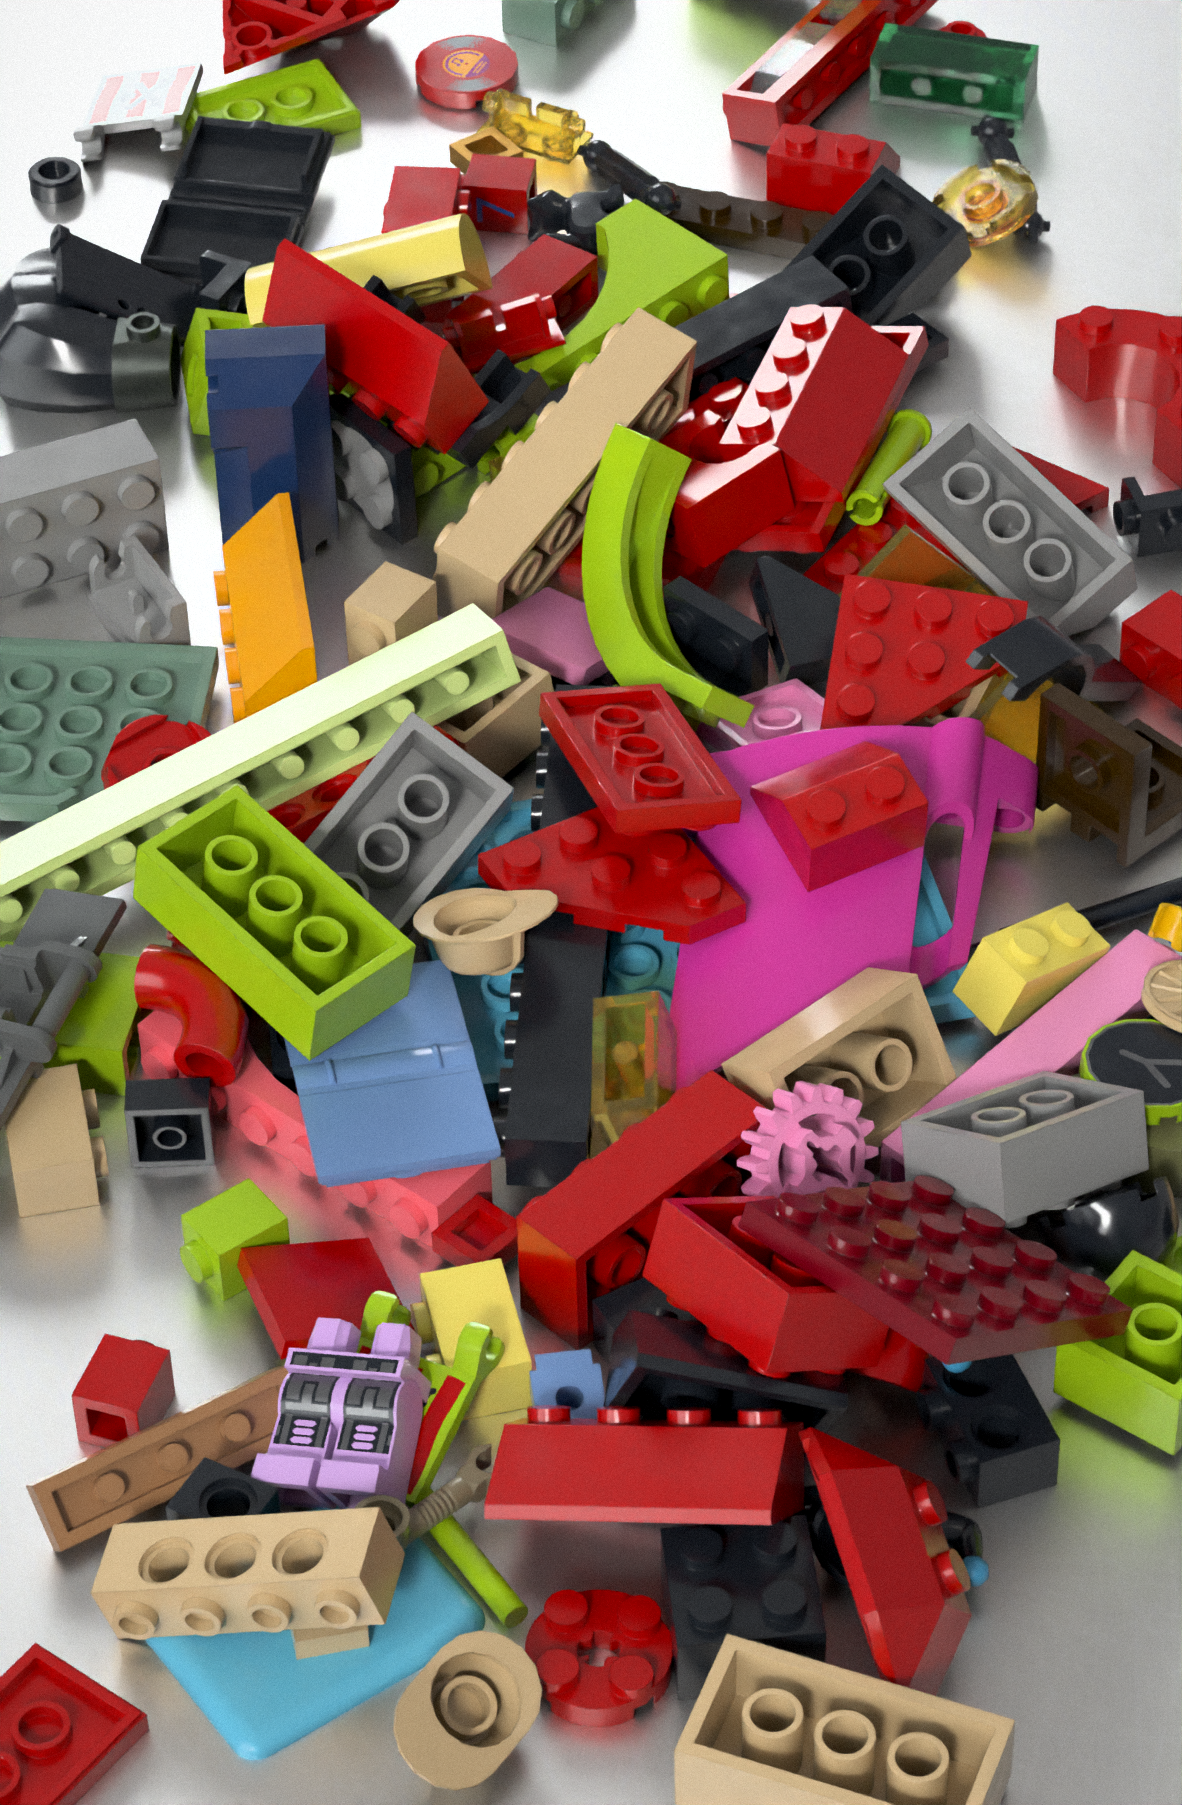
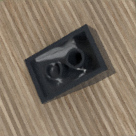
M881 165L783 270L810 256H814L849 288L854 315L869 326H886L908 315L934 297L971 258L972 253L965 227L884 165Z

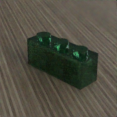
M885 23L870 57L869 101L983 118L985 114H990L991 116L1003 119L1005 122L1023 124L1037 89L1039 45Z

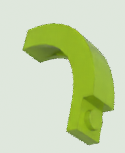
M615 423L593 482L586 513L582 546L583 597L588 623L596 647L606 667L620 686L660 683L694 731L697 730L700 722L716 728L720 718L744 728L755 705L715 686L690 666L681 654L672 636L663 602L662 558L666 531L677 492L692 459L645 435Z

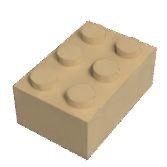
M871 967L866 968L721 1064L728 1082L769 1110L775 1108L773 1091L781 1089L793 1093L797 1081H804L817 1086L819 1083H823L844 1090V1096L857 1099L863 1104L858 1117L873 1121L875 1127L864 1137L865 1144L878 1148L881 1146V1141L901 1126L902 1121L913 1116L957 1079L918 975Z

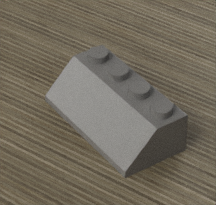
M970 407L882 484L884 490L995 596L1028 601L1026 619L1042 616L1050 620L1067 636L1094 628L1138 589L1133 559Z

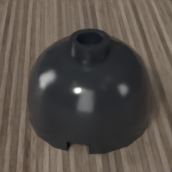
M1167 1176L1154 1178L1153 1183L1156 1192L1143 1195L1140 1183L1136 1182L1075 1201L1073 1206L1066 1208L1067 1211L1062 1212L1064 1220L1054 1224L1049 1211L1035 1217L1043 1244L1057 1254V1262L1075 1273L1087 1274L1103 1282L1110 1277L1132 1250L1158 1263H1162L1168 1258L1176 1244L1179 1228L1176 1202Z

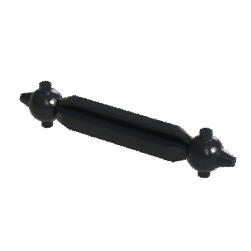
M985 114L978 126L972 125L971 136H977L979 142L984 145L983 153L999 194L1007 196L1010 200V208L1007 214L1012 219L1007 218L1006 229L1012 230L1018 239L1034 245L1038 242L1042 232H1049L1050 221H1044L1041 214L1037 212L1038 205L1035 198L1029 212V207L1026 210L1027 204L1022 212L1024 203L1021 210V204L1018 210V204L1015 208L1016 200L1010 192L1016 195L1014 191H1018L1015 188L1020 190L1017 185L1023 188L1020 185L1023 184L1021 181L1027 184L1029 182L1016 148L1009 140L1014 137V128H1008L1005 121L997 116Z
M593 140L586 146H579L577 153L582 156L585 166L594 172H598V176L611 185L620 183L623 193L632 200L637 199L664 216L672 212V210H680L682 202L677 200L675 191L669 185L661 183L659 178L617 149L612 148L606 141Z

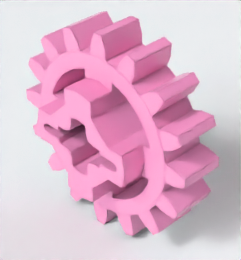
M797 1081L793 1093L781 1089L774 1090L773 1102L775 1108L768 1110L757 1106L753 1111L760 1123L757 1132L743 1131L741 1139L752 1145L750 1155L737 1159V1167L749 1170L752 1174V1177L741 1186L743 1194L749 1196L773 1195L779 1198V1195L785 1192L803 1195L825 1192V1189L828 1187L851 1189L856 1188L859 1182H873L875 1176L870 1171L864 1169L866 1159L873 1158L879 1154V1148L865 1144L864 1137L874 1129L875 1125L871 1120L858 1117L863 1104L857 1099L844 1096V1090L823 1083H819L817 1086L804 1081Z

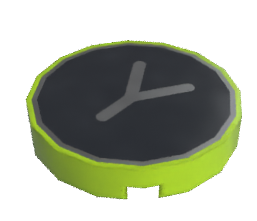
M1125 1019L1104 1025L1088 1038L1081 1055L1080 1078L1143 1090L1146 1125H1160L1161 1118H1171L1177 1116L1176 1123L1182 1121L1181 1032L1173 1030L1153 1019Z

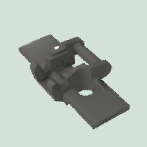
M45 888L13 945L6 944L5 947H0V1131L30 1078H40L45 1069L42 1063H47L52 1059L58 1048L55 1038L78 997L85 998L90 989L87 983L94 982L101 972L103 966L99 956L127 908L124 899Z

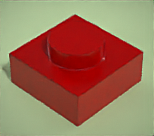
M478 1194L431 1233L432 1251L456 1267L501 1258L503 1266H505L518 1254L516 1218Z

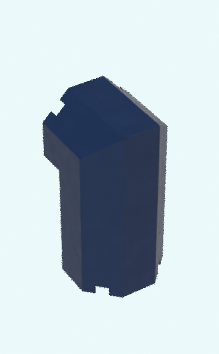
M325 324L205 330L206 376H208L207 411L211 449L215 459L223 545L277 493L289 492L301 564L306 563L316 556L315 546L327 539V546L329 547L339 540L338 497Z

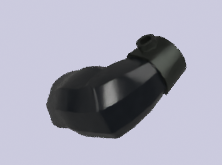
M50 247L38 249L24 256L0 276V397L11 407L52 413H86L117 409L118 413L177 406L181 380L179 330L177 325L160 323L158 316L150 312L135 313L128 318L118 317V321L105 318L107 315L58 295L55 254L50 253Z

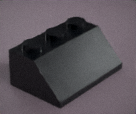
M646 1307L637 1311L629 1310L613 1333L604 1407H640V1419L667 1420L668 1408L704 1407L711 1409V1421H738L739 1409L774 1408L782 1410V1422H804V1430L812 1427L827 1433L847 1409L849 1394L843 1374L831 1375L819 1371L791 1372L790 1376L786 1378H774L760 1374L749 1366V1359L730 1344L711 1337L707 1333V1326L678 1320V1315L667 1309Z

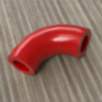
M156 944L146 946L140 955L134 978V993L138 1006L143 1009L168 1013L175 1016L181 1022V1037L173 1057L177 1068L188 1078H210L211 1087H225L232 1084L243 1063L249 1033V1019L242 998L195 955L169 946Z

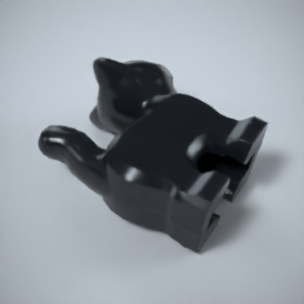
M620 183L612 184L605 191L580 192L573 194L569 198L551 189L527 201L530 221L527 235L528 240L535 242L545 234L596 255L598 258L596 223L624 206V195ZM562 230H565L567 233H566V234H562V233H558V232H560V231H562Z

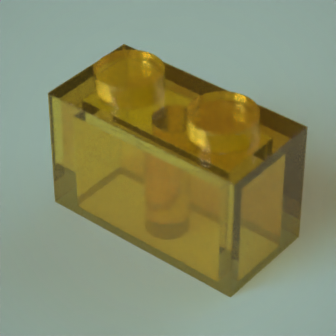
M659 991L593 998L591 1116L606 1146L609 1147L620 1138L630 1125L645 1120L665 1105L676 1092L677 1030Z

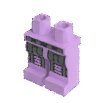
M318 1317L307 1349L289 1347L284 1366L289 1373L284 1378L279 1391L278 1417L267 1454L257 1453L251 1473L252 1478L278 1489L280 1505L335 1509L338 1506L341 1509H352L363 1499L374 1495L392 1496L405 1504L422 1421L423 1403L428 1401L432 1384L418 1370L422 1338L410 1326L382 1322L380 1325H377L371 1354L356 1353L361 1331L355 1325L341 1319Z

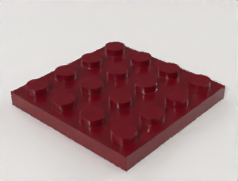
M916 1176L914 1181L898 1183L874 1181L871 1182L870 1186L851 1189L828 1187L825 1189V1192L803 1195L785 1192L781 1193L779 1198L748 1201L738 1226L946 1365L1124 1335L1133 1311L1132 1308L1109 1294L1110 1287L1100 1279L1087 1274L1075 1273L1057 1262V1254L1051 1248L1038 1242L1019 1238L1004 1228L1005 1221L995 1213L981 1208H965L952 1199L954 1189L949 1184L930 1176Z

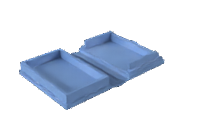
M441 960L414 963L408 996L310 1061L284 1038L299 1096L300 1109L318 1184H321V1186L333 1187L392 1177L410 1178L425 1172L489 1163V1160H495L501 1156V1148L452 973Z

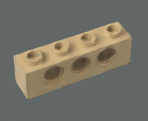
M380 1507L114 1524L90 1594L118 1639L145 1640L151 1637L213 1636L222 1633L258 1631L276 1633L294 1629L330 1627L346 1629L352 1626L386 1624L405 1553Z

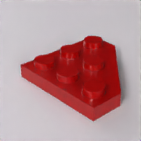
M845 574L820 730L856 726H912L926 716L931 720L970 696L972 688L996 674L999 678L1005 675L1008 671L998 662L989 670H974L965 661L975 648L1025 620L1028 601Z
M596 807L478 854V874L491 889L502 891H551L558 896V907L555 911L573 914L574 924L621 933L626 932L628 924L662 930L663 940L690 945L746 922V902L681 828L654 830L653 833L646 836H629L623 833L615 834L600 809Z

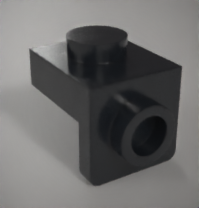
M206 250L199 258L202 286H204V289L199 294L201 308L248 314L245 300V274L252 267V263Z
M1134 476L1122 478L1120 501H1115L1113 504V519L1118 534L1120 536L1126 535L1137 558L1182 550V489L1144 495Z

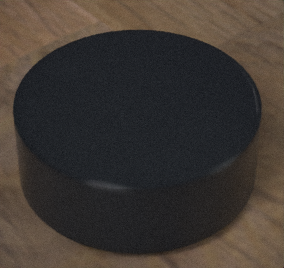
M62 156L46 157L34 163L28 170L30 193L41 202H66L77 197L83 189L81 167L70 158Z

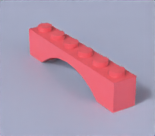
M154 1010L137 1024L143 1070L151 1079L188 1078L177 1068L173 1057L181 1037V1022L173 1015ZM247 1038L243 1063L236 1079L232 1084L225 1087H211L214 1115L241 1130L253 1143L259 1146L266 1145L292 1161L295 1167L303 1174L311 1177L316 1176L300 1109L299 1096L271 1074L258 1059ZM489 1160V1163L425 1172L410 1178L392 1177L333 1186L342 1192L352 1204L370 1209L391 1222L404 1236L410 1239L417 1238L431 1248V1233L476 1194L493 1204L491 1160Z

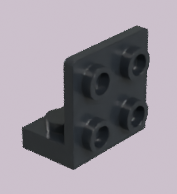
M682 576L677 577L664 586V607L672 636L681 654L697 673L710 683L737 697L762 690L768 685L769 630ZM610 671L599 678V686L618 684Z

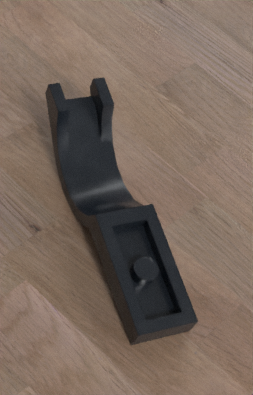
M1042 616L1025 619L975 648L965 661L974 670H989L998 662L1015 678L1007 684L1001 693L1009 701H1026L1049 678L1055 683H1060L1086 701H1129L1142 684L1139 678L1100 644H1076L1050 620Z

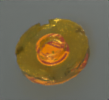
M1005 159L991 160L990 162L993 167H986L979 170L977 164L968 166L948 178L934 194L932 202L965 227L970 247L985 246L1007 237L1022 227L1034 213L1039 198L1036 185L1030 171L1019 162Z

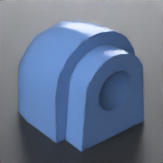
M591 1349L534 1355L536 1370L530 1371L529 1374L532 1406L565 1405L571 1407V1418L597 1419V1408L604 1407L605 1393L600 1363L593 1364Z

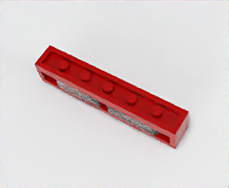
M938 0L820 1L722 93L723 112L727 119L730 139L771 146L783 123L809 125Z

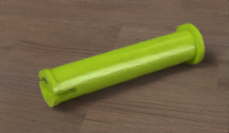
M904 409L893 415L887 427L888 435L855 491L846 502L847 511L854 509L849 517L857 524L868 526L880 520L891 498L884 490L882 484L930 442L932 437L931 423L922 413L912 409Z

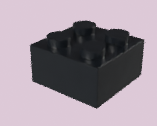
M210 1078L126 1080L124 1114L131 1168L215 1165L216 1129Z

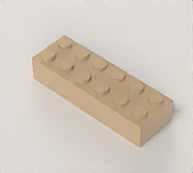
M639 307L624 325L618 322L612 326L603 340L599 355L591 364L585 361L577 368L570 380L568 392L559 403L551 401L545 406L538 417L533 434L525 443L517 441L511 447L503 461L502 471L492 483L488 481L481 483L469 502L468 512L458 524L453 521L448 523L438 536L434 545V553L437 554V568L432 580L436 581L439 616L445 618L474 603L489 618L493 619L539 592L583 538L593 482L615 423L659 442L688 409L697 346L696 340Z

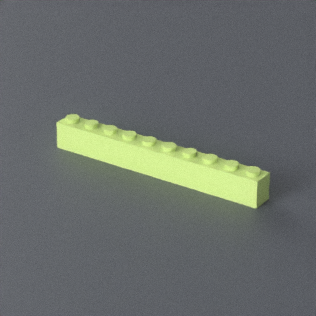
M472 603L0 842V940L9 942L16 940L45 888L102 896L134 880L137 846L236 785L268 811L376 756L411 712L433 727L521 682L503 629Z

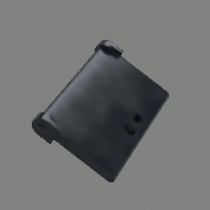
M59 223L53 228L49 244L50 253L55 254L58 295L107 315L105 318L118 321V317L128 318L139 312L153 313L158 316L160 323L177 325L180 346L184 348L196 308H201L199 294L204 289V286L194 282L189 285L70 233V228Z

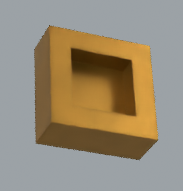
M494 126L449 144L450 162L456 168H460L461 172L465 175L472 154L523 158V150Z

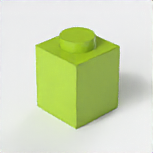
M250 1178L181 1215L184 1245L180 1247L179 1251L183 1265L196 1282L202 1283L205 1281L223 1301L247 1289L237 1268L241 1248L290 1244L288 1218Z

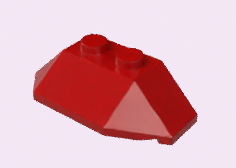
M810 1427L798 1432L880 1680L937 1696L972 1616L964 1593L971 1588L969 1574L957 1551L952 1548L949 1549L941 1523L947 1521V1511L940 1492L932 1481H926L925 1478L815 1428Z

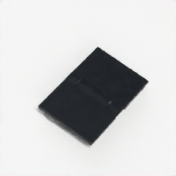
M198 116L173 179V189L168 200L162 199L141 253L140 263L182 282H194L202 285L199 258L206 250L250 262L252 267L274 262L277 246L284 238L299 246L335 143V135H331V132H324V129L277 125L260 120L249 122Z

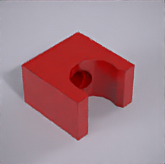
M710 410L659 441V443L692 459L676 495L664 545L703 568L795 510L780 449L767 442L756 446L748 454L736 460L724 463L719 447V442L725 433L721 416Z

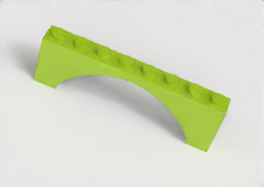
M634 199L596 223L598 267L606 271L607 274L603 288L593 307L585 318L564 337L566 344L544 350L514 366L525 373L531 368L539 372L551 391L570 382L573 374L583 362L586 361L591 364L599 355L603 340L612 326L618 322L624 325L638 307L672 327H676L729 299L728 254L641 201ZM342 390L341 393L349 398V395ZM380 420V422L387 427L388 424ZM424 446L411 449L415 499L467 466L447 454L444 455L440 452L437 455Z

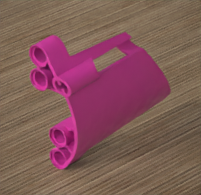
M970 717L950 718L937 723L933 727L887 725L823 729L751 743L728 751L709 753L742 799L740 823L716 825L714 828L706 831L681 829L690 839L696 840L695 845L746 902V922L690 945L680 943L659 1080L662 1088L675 1093L682 1087H689L710 1070L716 1073L722 1071V1063L868 967L917 974L923 990L939 982L951 971L961 969L968 962L992 832L1018 833L1029 829V833L1032 831L1035 821L1040 774L1038 767L1025 756L999 741L985 736V725L980 720ZM864 741L899 753L929 802L925 837L934 822L964 827L952 928L945 935L930 944L920 947L912 945L924 846L807 892L751 797L750 787Z

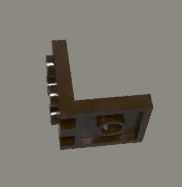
M1056 683L1040 695L1036 766L1040 773L1036 802L1037 809L1044 812L1055 803L1071 813L1070 831L1088 843L1101 834L1118 845L1116 862L1125 868L1182 829L1181 746L1138 718L1124 726L1060 683Z

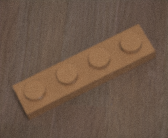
M276 1366L25 1485L53 1551L62 1552L112 1528L114 1524H120L172 1499L204 1457L234 1469L255 1459L257 1453H267L278 1417L279 1391L284 1378L288 1374V1370L284 1366Z

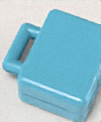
M338 1506L335 1509L312 1508L308 1511L337 1510L341 1508ZM419 1537L407 1545L404 1550L403 1568L399 1574L386 1624L368 1625V1647L297 1660L290 1630L276 1633L258 1631L222 1633L213 1636L151 1637L145 1639V1641L233 1751L244 1759L261 1760L277 1753L422 1669L443 1646L458 1635L483 1630L485 1615L476 1601Z

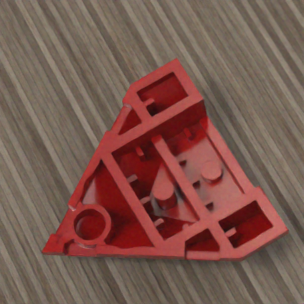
M222 0L224 74H230L295 48L360 31L395 7L400 0Z

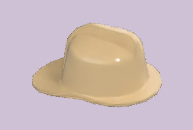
M487 888L454 890L436 896L421 905L413 915V927L421 937L432 940L439 959L450 971L460 975L473 976L483 974L490 976L505 975L514 970L524 957L525 930L538 925L551 916L558 907V896L547 890L502 891Z
M480 1630L458 1635L433 1656L404 1690L394 1712L393 1732L399 1752L415 1774L433 1786L456 1791L476 1787L498 1769L529 1732L540 1712L542 1687L537 1668L525 1650L502 1634Z

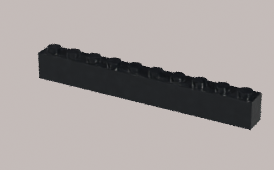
M556 684L555 692L619 686ZM542 719L541 747H549V751L537 752L536 789H544V794L532 795L531 832H536L598 807ZM554 911L551 916L538 925L525 930L524 957L518 965L524 966L523 973L511 974L510 1012H519L518 1020H506L504 1056L507 1060H513V1067H501L499 1076V1108H508L507 1117L495 1116L494 1127L501 1148V1156L499 1157L505 1158L506 1185L555 1187L569 1177L577 1165L591 1158L612 931L574 924V916L569 913Z

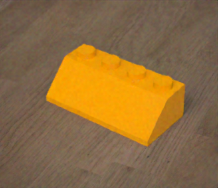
M289 492L277 493L222 546L224 570L213 571L217 607L229 606L228 609H219L222 644H234L232 648H224L228 684L240 683V687L230 688L234 724L317 682L315 647Z

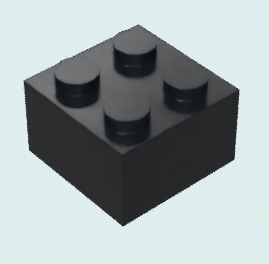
M806 1515L789 1516L773 1525L700 1524L660 1528L661 1587L667 1628L670 1631L672 1640L673 1670L678 1701L698 1699L727 1634L826 1663V1627Z

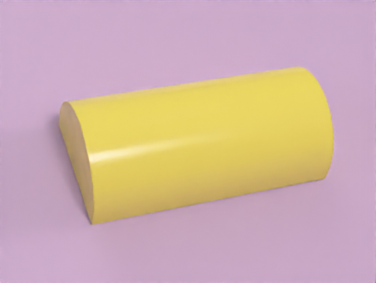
M465 213L309 252V254L361 287H364L370 278L375 275L382 279L393 295L402 300L408 295L415 299L420 307L493 288L480 238L471 219ZM274 262L251 267L245 274L246 307L250 325L255 328L267 327L263 323L262 318Z

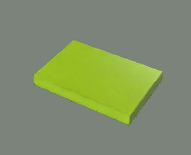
M315 59L197 92L185 122V127L190 134L198 116L249 122L260 120L277 125L324 129V132H331V135H337L361 128V112L322 61Z

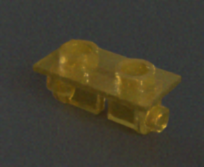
M501 88L496 92L489 91L485 95L483 110L489 113V119L476 132L478 133L494 126L524 152L567 165L578 155L579 146H586L594 138V133L585 130L586 121L579 117L577 111L540 102L536 106V115H532L531 98L510 93Z

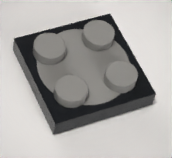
M341 392L339 394L333 393L330 395L337 497L340 501L348 502L362 513L374 528L382 529L403 545L418 536L411 445L380 421L368 416L346 395Z

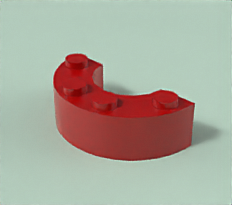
M1093 305L1085 307L1080 313L1056 319L1053 374L1085 403L1104 398H1128L1147 403L1156 408L1152 464L1182 489V317L1166 316L1142 310L1108 309L1103 306Z

